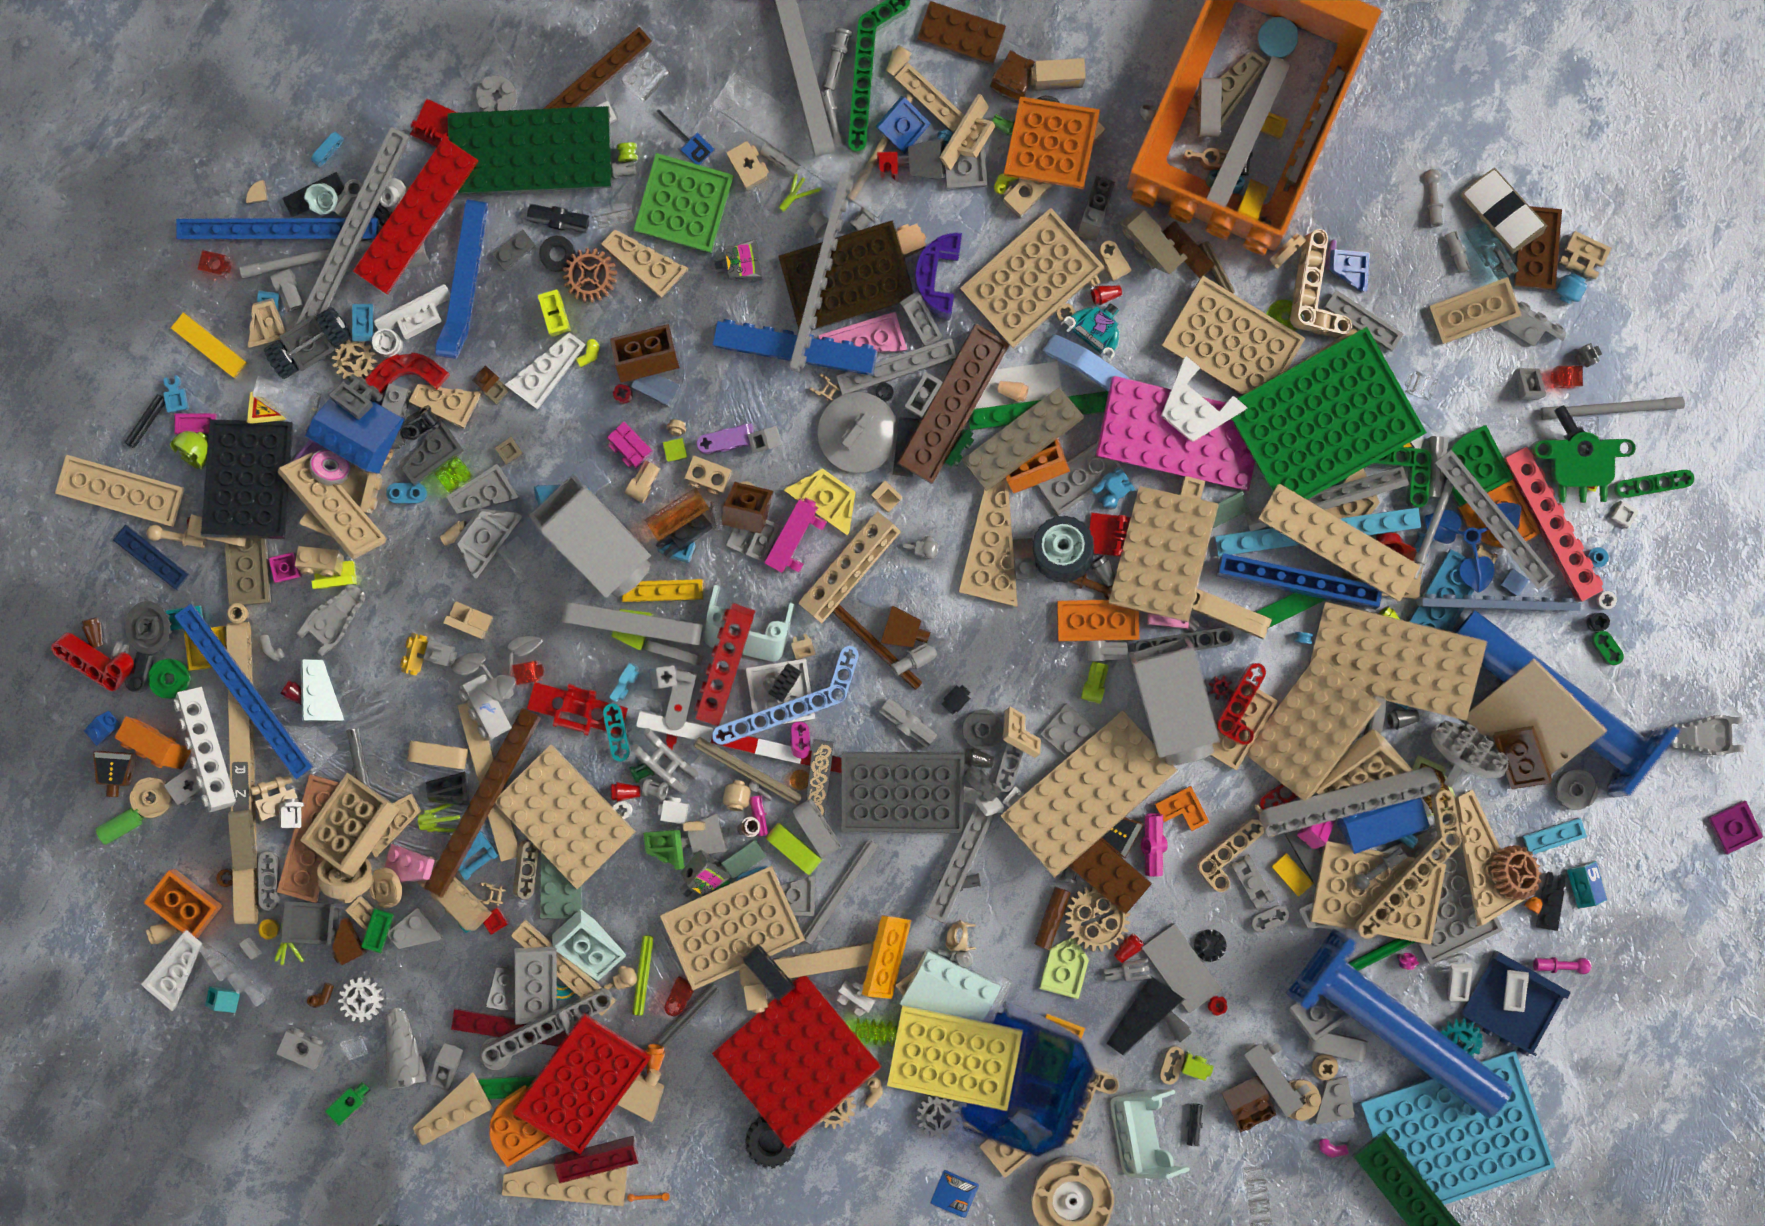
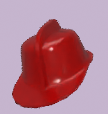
M1395 532L1376 534L1378 542L1407 559L1414 560L1417 553L1416 549L1405 544L1399 534Z

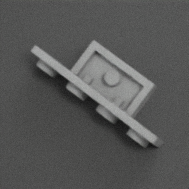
M1517 301L1522 316L1500 323L1501 326L1532 346L1536 345L1545 331L1561 341H1564L1566 338L1565 329L1560 324L1551 323L1544 314L1534 312L1523 301Z

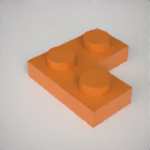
M1192 786L1155 803L1159 814H1163V822L1182 814L1190 831L1209 823Z

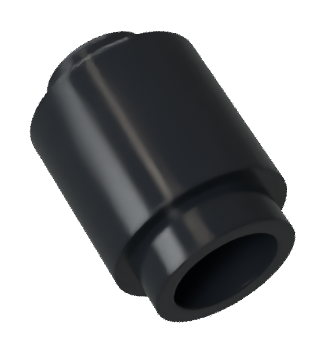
M956 685L943 698L944 701L941 704L953 715L955 712H959L971 699L969 696L971 692L964 685L960 687Z

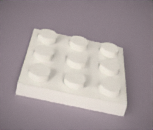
M806 659L746 668L753 714L812 693ZM789 663L802 672L784 701L780 702L768 693L784 667ZM799 702L795 703L793 711L797 714L803 713L804 705ZM777 709L773 714L774 718L778 721L785 718V713L781 709ZM815 713L800 717L798 719L786 723L816 719ZM758 716L755 718L754 723L757 727H764L766 720L764 717Z

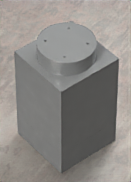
M574 473L529 515L538 529L606 598L611 593L616 597L628 593L640 583L650 568V562L647 560L651 556L649 552Z
M1185 637L1129 653L1159 758L1165 757L1168 765H1181L1211 755L1214 752L1212 743L1219 742V737L1194 646L1189 638Z

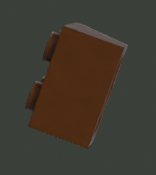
M1258 1075L1222 1093L1240 1133L1250 1130L1255 1125L1276 1116L1269 1094Z

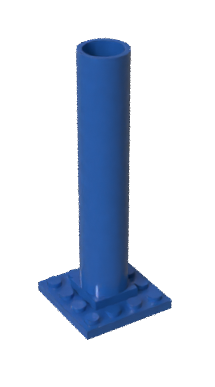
M1476 610L1471 612L1455 632L1487 641L1481 665L1503 682L1507 681L1531 660L1535 659L1607 730L1606 733L1591 743L1589 747L1618 768L1617 772L1621 774L1618 778H1613L1608 785L1610 789L1607 793L1613 798L1631 796L1681 731L1675 726L1656 728L1655 730L1652 729L1644 738Z
M1333 929L1287 990L1286 994L1305 1009H1308L1316 1004L1319 999L1317 996L1320 993L1484 1117H1494L1508 1101L1512 1093V1086L1348 964L1344 959L1354 953L1357 942L1338 930Z

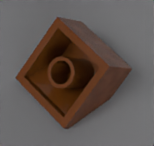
M734 482L723 505L722 525L761 534L767 521L773 490Z

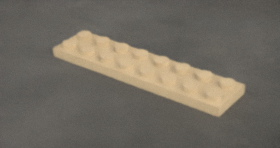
M1281 484L1276 486L1258 517L1259 521L1398 602L1403 598L1420 568L1418 564Z

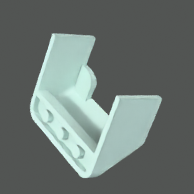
M714 585L704 631V641L710 647L719 645L720 639L717 638L720 627H724L726 622L722 620L725 610L716 606L720 586ZM789 604L785 623L780 621L771 622L767 627L765 635L749 631L743 655L772 662L778 661L784 652L795 605ZM731 627L735 631L740 630L739 628ZM725 643L728 649H734L731 643Z
M1152 1089L1112 1098L1110 1106L1121 1167L1127 1177L1168 1179L1189 1171V1167L1174 1166L1173 1158L1167 1150H1159L1152 1110L1159 1109L1162 1106V1098L1175 1094V1089Z

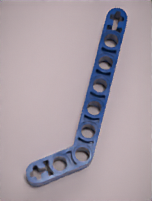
M467 199L465 204L447 320L436 344L435 353L439 357L457 359L468 336L488 214L487 202Z

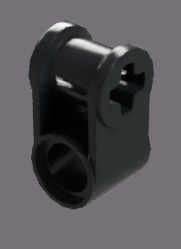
M426 405L406 418L401 433L407 440H416L439 427L442 420L433 414L429 405Z

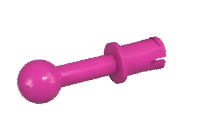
M1556 957L1551 959L1535 958L1533 961L1534 971H1551V973H1556L1560 969L1576 970L1580 974H1587L1592 968L1591 962L1586 958H1580L1576 962L1558 961Z

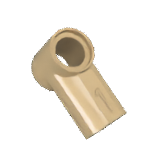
M645 460L636 477L631 480L626 488L625 494L643 503L649 495L651 485L661 469Z

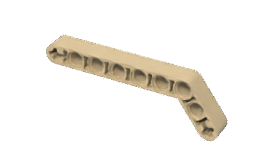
M1439 789V791L1432 794L1431 802L1437 836L1358 919L1354 927L1357 935L1366 939L1374 937L1460 845L1461 835L1455 799L1450 791ZM1442 795L1446 796V799L1443 800V802L1439 801V798H1441ZM1446 813L1450 816L1448 824H1444L1442 821V817ZM1452 834L1453 842L1448 845L1446 843V836ZM1434 849H1438L1440 852L1437 859L1432 858V851ZM1420 864H1424L1426 867L1423 874L1418 873V866ZM1410 878L1412 885L1409 889H1405L1404 881ZM1396 893L1398 900L1395 904H1391L1390 896ZM1382 908L1384 915L1382 918L1377 919L1376 911ZM1363 925L1368 926L1369 931L1367 933L1364 932Z

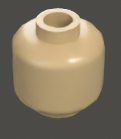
M733 780V783L727 784L723 795V803L727 806V809L743 811V808L749 805L750 788L745 786V782Z

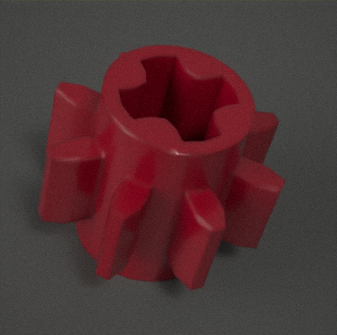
M1224 675L1221 677V680L1214 676L1215 682L1208 683L1212 687L1209 694H1216L1215 700H1218L1220 695L1224 699H1228L1226 694L1233 692L1232 689H1229V685L1233 682H1226V676ZM1222 682L1225 690L1218 693L1219 689L1216 688V685H1220Z

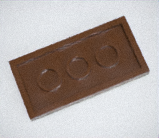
M930 1L917 41L994 65L1006 25Z
M1530 206L1547 227L1541 236L1516 251L1513 287L1555 290L1562 209Z
M1101 839L1069 865L1073 871L1124 914L1129 912L1152 885V882Z

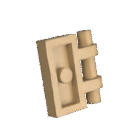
M1574 231L1565 248V251L1571 253V256L1567 258L1562 255L1559 263L1565 265V268L1569 270L1574 269L1582 273L1581 276L1591 277L1596 280L1599 272L1593 270L1594 265L1599 267L1604 265L1611 247ZM1578 257L1588 261L1587 265L1584 266L1576 262Z
M290 775L285 777L279 776L273 781L261 782L257 786L250 788L252 796L257 794L261 796V800L254 802L260 821L278 816L279 804L285 803V799H298L294 789L288 791L285 789V785L292 783ZM277 788L279 794L269 797L267 791Z

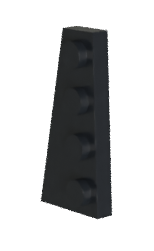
M1151 976V979L1147 981L1106 1044L1125 1056L1147 1033L1153 1030L1159 1022L1186 999Z

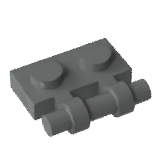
M352 374L349 377V381L352 383L347 385L345 382H342L329 397L360 420L373 407L370 399L380 401L383 395L379 393L376 387L368 385L365 379ZM357 390H363L364 392L360 394Z

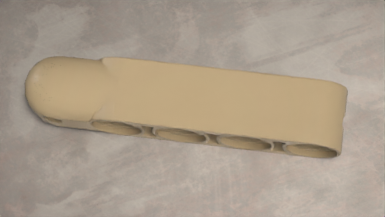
M1200 589L1196 590L1192 606L1193 611L1255 637L1265 638L1267 629L1272 621L1271 619Z

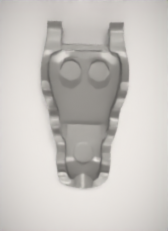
M347 585L339 595L334 596L325 604L313 610L296 635L303 638L307 633L311 634L323 645L317 653L320 656H324L345 635L356 611L365 601V594L357 586Z
M1713 715L1685 724L1670 725L1677 727L1681 731L1669 746L1672 748H1687L1712 755L1744 752V745H1733L1732 724H1742L1743 717Z

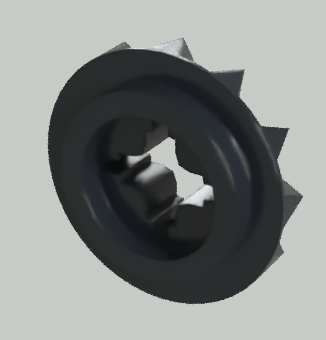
M1213 929L1200 932L1194 942L1196 954L1207 962L1219 960L1225 954L1227 947L1225 937ZM1206 938L1212 943L1217 942L1214 945L1215 953L1210 949H1205L1207 946Z

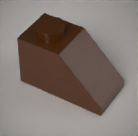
M349 917L340 921L332 947L334 951L332 955L337 963L340 962L341 966L367 953L366 949L361 947L362 942Z

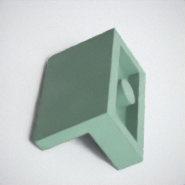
M1243 491L1218 503L1219 506L1213 528L1250 510L1243 497L1245 495Z
M755 839L724 860L721 865L726 868L734 879L767 855Z

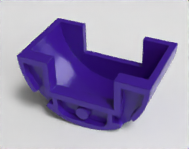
M949 233L936 238L924 248L916 267V291L921 295L929 312L948 321L951 319L954 294L934 291L938 259L958 261L962 233Z

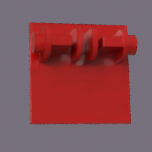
M426 99L417 120H413L411 123L412 131L410 135L438 147L444 137L449 140L448 113L458 112Z
M1091 512L1089 530L1094 540V554L1121 557L1131 517Z

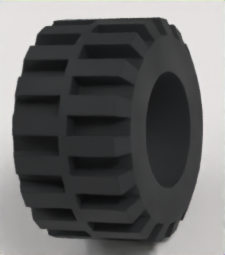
M758 1117L747 1131L745 1139L746 1151L749 1153L750 1159H754L757 1165H763V1168H767V1166L771 1167V1169L776 1168V1166L781 1167L794 1155L797 1142L790 1148H787L783 1143L782 1147L777 1151H766L761 1147L759 1137L763 1132L773 1129L763 1117Z

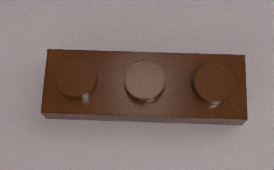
M1173 221L1162 232L1168 240L1171 239L1175 243L1173 247L1178 253L1186 255L1187 259L1184 262L1199 278L1205 276L1216 265L1176 221Z

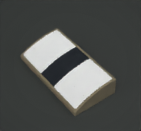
M1495 167L1476 180L1460 195L1512 254L1541 236L1547 227L1544 221Z

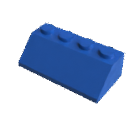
M1421 797L1337 819V825L1354 854L1430 828Z

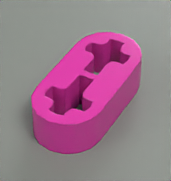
M803 722L793 723L790 730L791 753L796 758L807 757L811 746L809 727ZM797 730H800V732L802 733V736H799V733H798ZM799 744H801L803 750H800Z

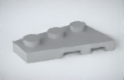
M815 875L781 885L794 916H814Z

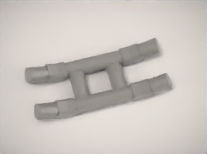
M650 728L645 729L643 734L657 749L651 757L638 744L632 746V751L641 762L645 763L670 787L684 795L688 788L671 776V774L678 767L696 779L700 772L666 746ZM662 754L671 760L665 770L656 763Z

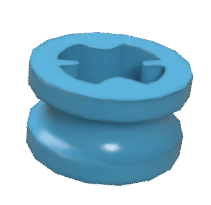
M1295 632L1297 638L1294 639V642L1313 643L1311 637L1314 634Z

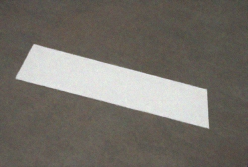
M1058 361L996 369L975 409L1023 402H1017L998 393L1000 381L1021 382L1029 386L1024 402L1042 400L1058 387L1062 390Z

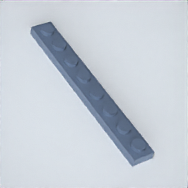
M1423 594V598H1416V606L1581 611V603L1574 602V598H1561V602H1554V598L1542 597V601H1534L1535 597H1522V601L1515 600V596H1502V600H1495V596L1483 595V599H1475V595H1463V599H1456V595L1443 594V598H1436V594Z

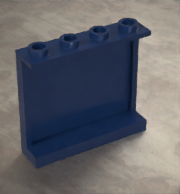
M1495 950L1460 1014L1465 1017L1468 1024L1472 1021L1474 1022V1027L1476 1023L1482 1026L1481 1031L1490 1036H1493L1495 1033L1500 1036L1499 1041L1509 1047L1511 1044L1518 1046L1517 1051L1527 1057L1529 1054L1536 1056L1535 1049L1564 998L1568 999L1571 992ZM1507 970L1528 972L1529 974L1524 1012L1503 1010Z

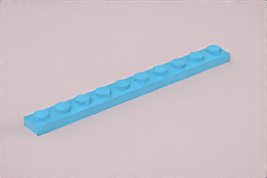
M1418 507L1339 518L1366 535L1421 528ZM1273 528L1215 536L1218 556H1221L1223 553L1231 555L1300 545Z

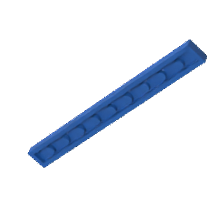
M347 218L176 219L177 239H337ZM371 218L362 239L376 238L378 235V218Z
M189 604L177 613L175 618L294 778L298 779L311 770L314 766L194 605Z

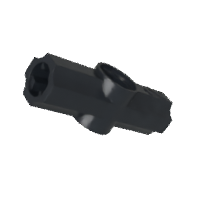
M530 204L527 211L528 222L548 225L547 227L561 231L567 229L587 234L589 228V215L569 212L565 208L556 206L550 208Z

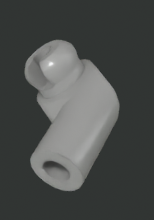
M262 635L258 638L263 653L271 660L279 661V659L284 658V652L281 648L274 650L271 646L268 635Z

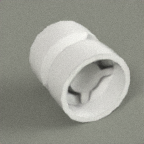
M380 329L372 338L373 348L386 358L400 354L403 349L402 338L390 329Z

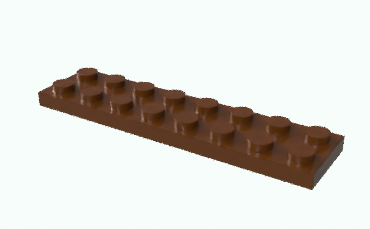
M977 323L973 325L944 377L941 387L899 458L898 465L928 483H934L1010 345L1009 343Z

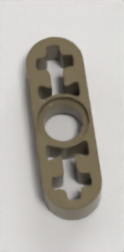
M523 840L518 846L513 883V894L517 898L524 900L529 899L534 892L539 849L530 840ZM531 847V851H525L526 848ZM525 864L530 866V871L527 875L522 873V867ZM521 878L528 879V882L521 881ZM526 887V891L520 892L521 888Z

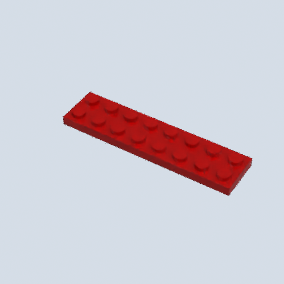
M444 137L353 272L388 295L479 161Z

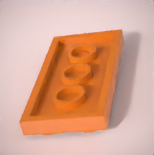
M1109 600L1057 601L1058 641L1140 640L1138 610L1109 604Z

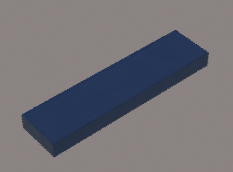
M124 525L113 539L115 543L175 590H179L190 576L188 572L128 525Z

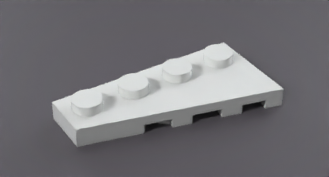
M187 930L141 984L171 1011L178 1004L202 945Z

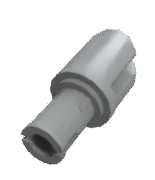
M926 643L907 651L906 657L891 664V667L897 676L910 668L919 669L936 658V650Z
M1148 958L1124 962L1122 967L1104 969L1105 974L1113 973L1111 976H1105L1106 982L1124 979L1127 982L1151 979V974L1131 977L1130 974L1149 971V966L1135 969L1129 968V965L1147 963Z

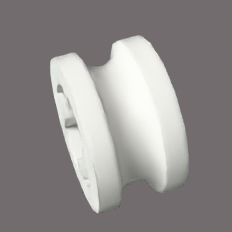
M1610 591L1601 592L1596 598L1598 607L1604 610L1613 608L1617 602L1615 594ZM1604 595L1611 598L1608 606H1606V603H1602V600L1605 599Z

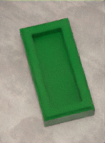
M377 908L373 909L361 946L362 948L382 953L394 917L393 913Z

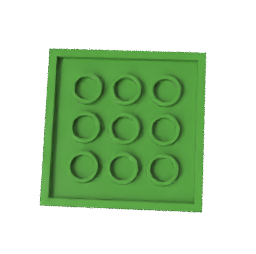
M656 153L634 231L712 253L734 175Z

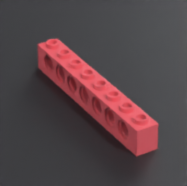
M1525 447L1505 457L1504 460L1514 478L1512 480L1576 602H1582L1603 591L1601 578L1599 575H1595L1591 559L1585 556L1582 542L1576 539L1573 534L1574 527L1570 521L1565 519L1563 515L1565 514L1564 508L1560 503L1556 502L1554 498L1555 492L1550 485H1547L1544 479L1546 475L1541 467L1538 468L1535 462L1536 457L1531 449L1529 450L1528 447ZM1523 465L1528 466V475L1522 473L1521 467ZM1532 483L1538 485L1539 491L1537 493L1532 492ZM1543 500L1548 503L1547 511H1543L1540 507ZM1552 518L1556 519L1558 522V526L1556 529H1553L1550 526V520ZM1562 536L1567 539L1565 547L1561 546L1559 542ZM1571 554H1574L1577 558L1575 565L1569 562ZM1581 572L1585 573L1586 575V581L1584 583H1582L1579 580V574Z

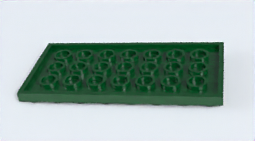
M609 106L448 113L449 141L479 161L456 195L612 188Z

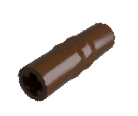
M1055 886L1042 919L1035 945L1048 950L1051 949L1071 892Z

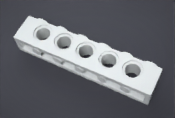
M202 687L178 692L175 700H173L176 712H180L181 719H179L181 730H185L187 736L185 738L187 750L191 749L193 757H190L192 768H196L198 776H196L197 785L199 788H202L204 793L202 795L203 805L208 807L209 812L232 807L236 800ZM187 709H195L197 715H189ZM199 727L203 733L200 735L195 734L192 729ZM205 746L209 752L203 754L199 752L198 747ZM204 766H212L214 768V772H206L204 770ZM216 784L219 786L220 791L213 792L209 786Z

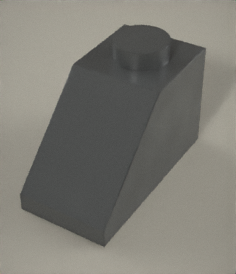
M1012 539L1015 580L1036 578L1033 539Z

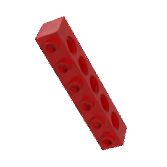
M732 603L730 609L726 608L722 619L726 622L724 627H720L717 638L720 639L719 645H714L711 657H714L713 664H708L705 675L709 677L707 682L703 681L700 693L703 696L701 700H697L694 711L697 712L695 719L719 726L756 610ZM735 624L739 626L740 630L735 631L730 625ZM725 643H731L734 649H728ZM725 661L728 667H722L719 662ZM718 679L723 685H716L713 680ZM708 698H714L717 703L709 702Z

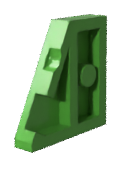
M680 829L643 833L647 854L653 857L656 856L664 863L674 865L677 870L685 868Z

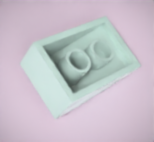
M581 909L552 934L553 947H556L557 952L596 981H599L626 956L623 950L596 920Z

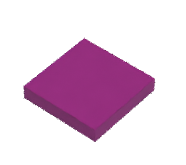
M1745 800L1708 817L1726 855L1763 838L1760 828Z

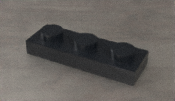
M337 172L312 183H325L335 190L337 196L344 190V184ZM312 184L282 198L291 217L309 210V204L304 199L307 188Z

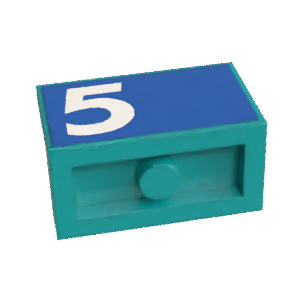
M1597 861L1567 869L1578 909L1597 906L1607 901Z

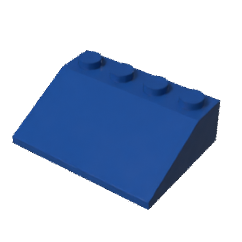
M329 398L313 417L305 436L361 469L379 474L404 418L370 400L373 407L358 420Z

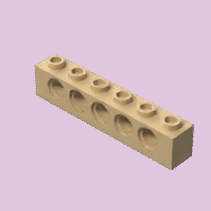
M1099 122L1097 124L1094 143L1104 134L1106 130ZM1018 178L1017 181L1019 183L1014 188L1010 186L1004 192L1003 203L1017 217L1021 218L1054 184L1037 183L1032 180ZM1025 188L1029 190L1030 195L1022 197L1019 194V190Z
M877 511L862 530L855 535L850 544L842 550L837 559L829 565L825 573L816 580L812 588L803 595L798 604L820 623H823L901 531Z

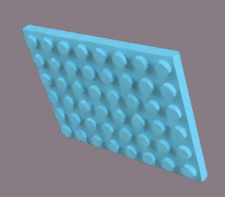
M1515 1050L1479 1061L1512 1086V1093L1508 1101L1492 1118L1484 1117L1434 1078H1429L1360 1102L1372 1139L1385 1130L1444 1205L1555 1168Z

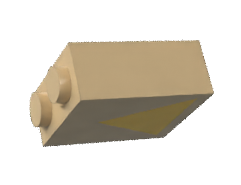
M1084 58L1035 61L1034 67H1031L1030 84H1034V90L1082 88L1086 79Z

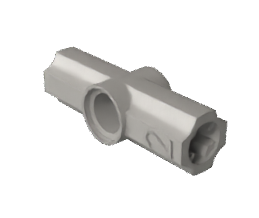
M890 698L879 710L882 715L896 724L895 726L906 735L912 736L926 748L930 746L938 735L924 725L918 717L910 711L904 710Z

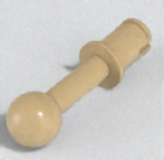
M152 525L147 529V537L152 541H158L163 538L180 541L185 547L191 545L204 548L206 545L203 544V542L206 543V538L187 535V530L184 534L162 530L158 525Z

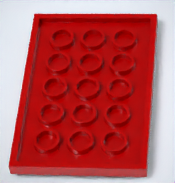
M583 1013L516 1104L512 1113L578 1154H581L649 1062L651 1055Z

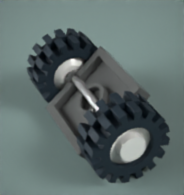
M329 307L317 316L312 315L279 336L282 341L277 340L264 348V354L271 367L278 373V376L286 379L299 371V369L304 371L336 351L335 346H339L350 339L351 333L346 327V323L343 322L342 317L339 316V313L334 308Z

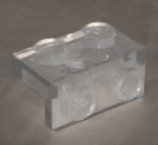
M646 52L621 82L632 94L642 102H645L671 72L658 62L651 53Z

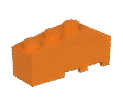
M1059 438L1006 476L1007 483L1014 494L1070 472Z
M125 716L114 737L121 741L120 745L122 747L136 750L135 754L137 756L151 759V764L159 768L167 766L182 770L191 754V749L187 750L185 745L175 742V738L171 736L168 738L152 726Z

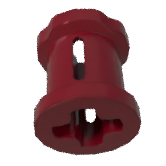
M618 384L614 388L613 397L620 404H627L631 401L633 393L628 386ZM622 389L625 392L628 391V393L625 394L626 398L624 399L621 396H618L620 395V390Z

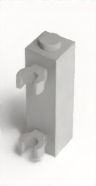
M1253 1043L1245 1049L1247 1053L1244 1056L1286 1117L1304 1106L1299 1098L1311 1091L1308 1085L1305 1084L1294 1091L1271 1058L1282 1050L1279 1043H1275L1267 1050H1265L1261 1043L1259 1045Z

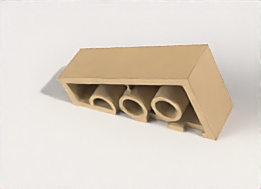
M430 856L429 858L435 860L432 868L433 871L434 867L438 862V859L436 857ZM456 877L452 880L443 898L432 892L430 894L467 931H476L492 914ZM427 880L417 881L421 887H424Z

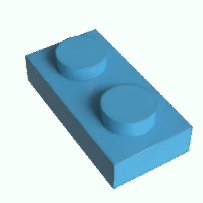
M352 304L353 341H372L373 304Z

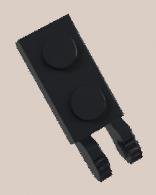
M698 511L668 533V535L662 537L656 546L659 549H663L673 542L674 544L664 551L665 557L669 558L713 528L712 524L701 511Z
M1547 872L1541 893L1543 906L1538 914L1536 927L1558 931L1566 875L1560 874L1557 889H1551L1554 876L1553 872Z

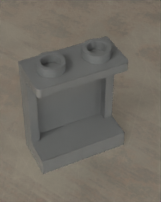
M284 901L281 942L331 945V941H334L336 937V929H333V920L337 921L338 908H334L335 904Z

